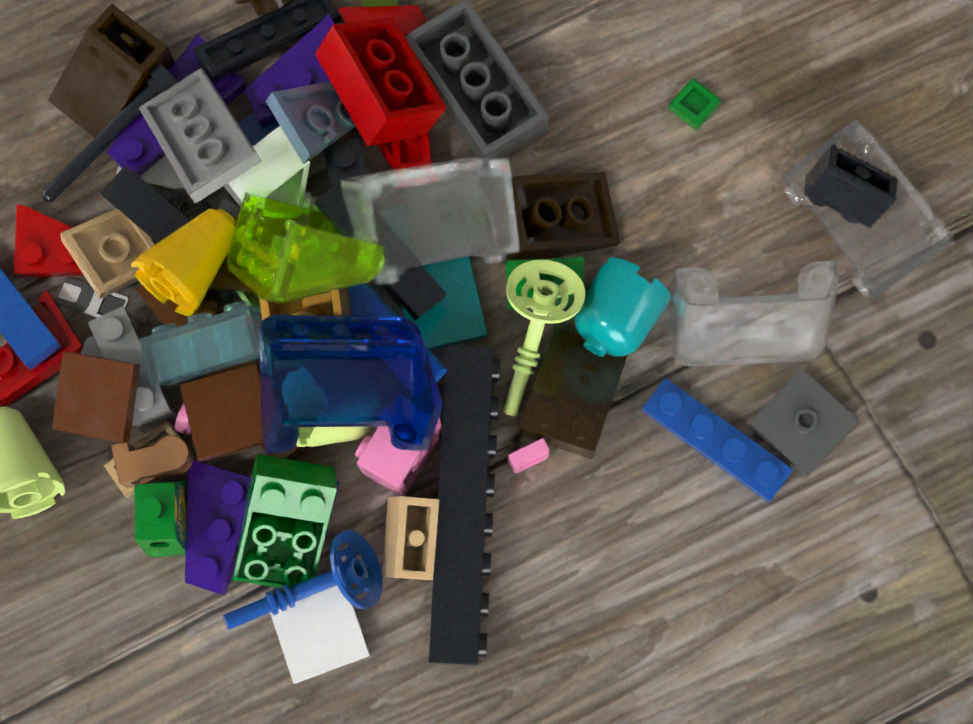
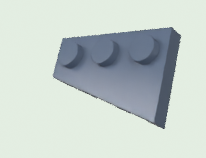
M330 81L275 91L266 100L267 105L303 164L356 126Z

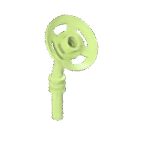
M551 260L525 262L516 267L507 280L506 294L508 301L519 314L530 319L523 347H518L517 350L520 355L515 356V360L518 363L512 366L515 372L502 411L510 416H517L529 376L535 373L532 367H536L538 364L535 358L540 357V353L537 351L545 324L560 323L571 319L581 310L584 304L585 287L580 277L569 267ZM539 274H550L562 279L564 282L558 286L551 281L540 280ZM525 278L527 282L522 287L521 296H516V287ZM531 288L534 290L532 298L527 297V293ZM573 294L574 302L567 311H564L568 303V295ZM561 297L560 305L555 306L556 298ZM527 308H531L533 313L527 310Z

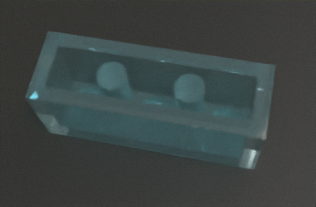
M246 301L235 302L224 306V313L211 316V313H200L188 317V324L176 327L175 324H166L153 328V335L139 339L150 385L169 386L267 356L261 308L247 305Z

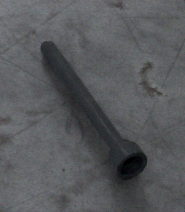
M158 63L149 72L151 77L147 80L148 85L43 189L41 196L44 201L53 202L141 114L140 106L179 82L161 63Z

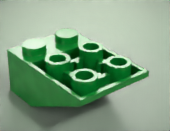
M256 454L236 556L233 581L282 588L285 584L291 587L315 577L337 490L335 467Z

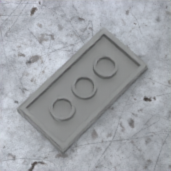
M203 68L195 71L167 91L165 90L139 107L195 204L262 162Z

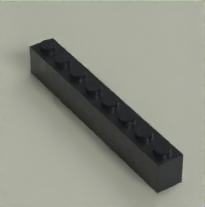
M446 345L445 367L448 371L444 377L438 484L439 510L428 662L430 664L478 666L479 657H487L488 633H480L481 617H488L489 593L482 592L483 576L490 577L491 553L484 552L485 537H492L493 513H486L487 497L494 498L495 474H488L489 458L496 459L497 435H490V420H498L499 397H492V382H500L501 359H493V347Z

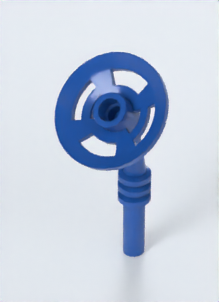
M347 530L339 533L331 545V571L291 587L285 584L282 586V590L279 588L274 589V594L270 591L266 592L265 598L224 614L223 620L227 629L230 630L268 613L276 615L279 613L278 609L282 612L286 611L287 605L293 608L295 607V602L334 586H338L347 601L359 609H368L375 606L380 600L383 582L381 568L374 550L367 540L355 531ZM342 543L348 544V548L338 551V547ZM358 554L362 557L364 564L361 559L357 558ZM342 556H346V560L344 562H342L341 560ZM355 583L357 587L352 589L351 584ZM364 591L367 592L362 600L356 598V595Z

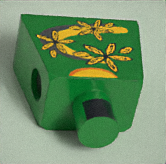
M188 481L135 485V540L150 558L186 555Z

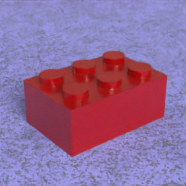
M394 17L332 25L315 53L367 146L426 135L447 108Z

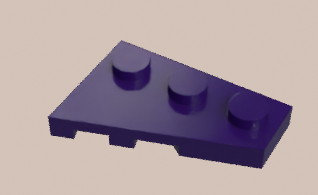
M330 14L244 90L261 127L276 121L275 116L266 103L272 92L330 81L315 55L332 25H335Z
M195 460L193 461L188 472L185 583L226 595L235 568L251 481L250 477Z

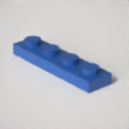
M664 378L641 410L768 503L793 471L784 462L666 378Z

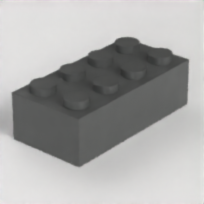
M468 0L461 1L405 35L446 105L445 113L485 171L548 133L549 115Z

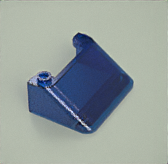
M273 315L261 322L259 329L261 425L265 453H283L292 450L298 441V427L388 426L390 441L394 447L400 450L411 451L428 450L442 410V400L421 331L414 322L402 317Z

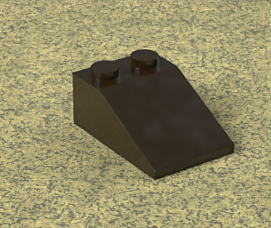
M605 172L507 176L487 192L502 264H506V260L561 257L617 246L621 243Z
M556 327L519 426V435L536 441L544 438L547 445L592 460L627 356L620 357L605 354L603 357L597 356L586 349L584 346L585 340L579 334Z

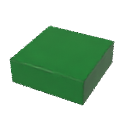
M692 78L670 102L668 109L697 131L719 107L721 99Z

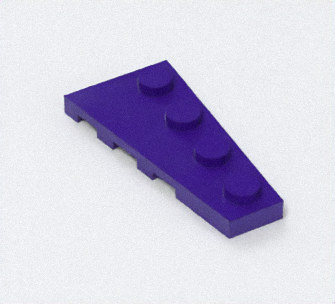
M198 34L169 70L179 82L202 68L194 56L193 48L206 42ZM236 73L212 83L226 106L247 88L245 82ZM142 113L118 136L107 151L121 169L126 165L139 177L165 156L163 149Z

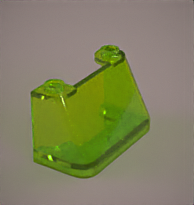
M245 192L228 252L227 266L232 274L261 299L283 304L370 282L383 269L385 261L383 251L385 247L378 242L364 241L341 235L321 211Z

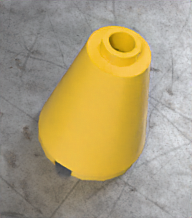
M207 209L137 256L131 263V267H139L134 273L136 278L161 303L165 304L170 299L179 305L174 310L175 312L185 316L193 315L202 303L237 236L236 221L223 209H218L217 211Z

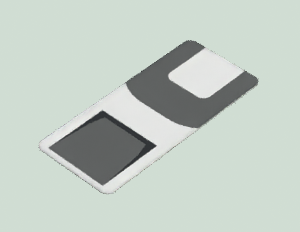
M67 277L56 303L98 318L122 306L126 307L129 298L114 292L99 299L89 283Z

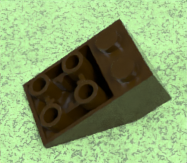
M111 4L87 29L48 101L95 138L148 85L147 80L151 77L149 72L158 63H161L169 71L174 65L175 60L166 45L114 4Z

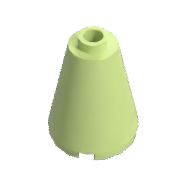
M0 407V513H11L12 519L24 518L40 513L56 504L54 497L58 493L61 496L65 493L64 483L22 413L10 407Z

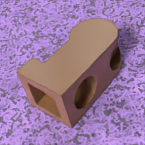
M166 436L160 439L156 445L135 450V447L127 442L111 445L119 484L127 489L135 487L137 484H146L187 472L194 461V453L191 447L176 436Z

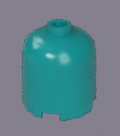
M611 257L599 269L585 293V300L581 310L574 317L575 326L580 336L585 340L584 346L597 356L603 357L605 354L622 357L634 353L643 343L671 300L669 291L657 278H654L650 283L645 278L636 274L640 269L636 264Z

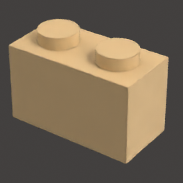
M406 496L388 497L382 577L433 580L439 499Z

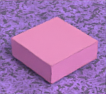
M544 438L509 454L508 462L513 472L517 474L548 459L550 450Z

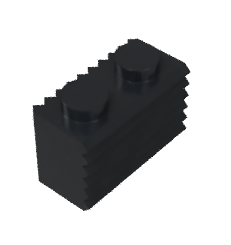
M831 145L806 175L803 195L807 196L816 206H827L840 213L849 223H859L871 229L872 225L881 218L882 214H885L886 210H889L890 206L894 204L898 179L895 176H891L888 172L884 173L882 169H877L875 165L871 166L869 162H864L862 158L858 159L856 155L851 156L849 151L844 152L842 148L838 149L836 145Z

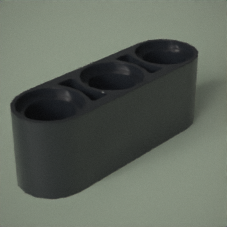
M126 165L100 192L104 198L157 243L191 221Z

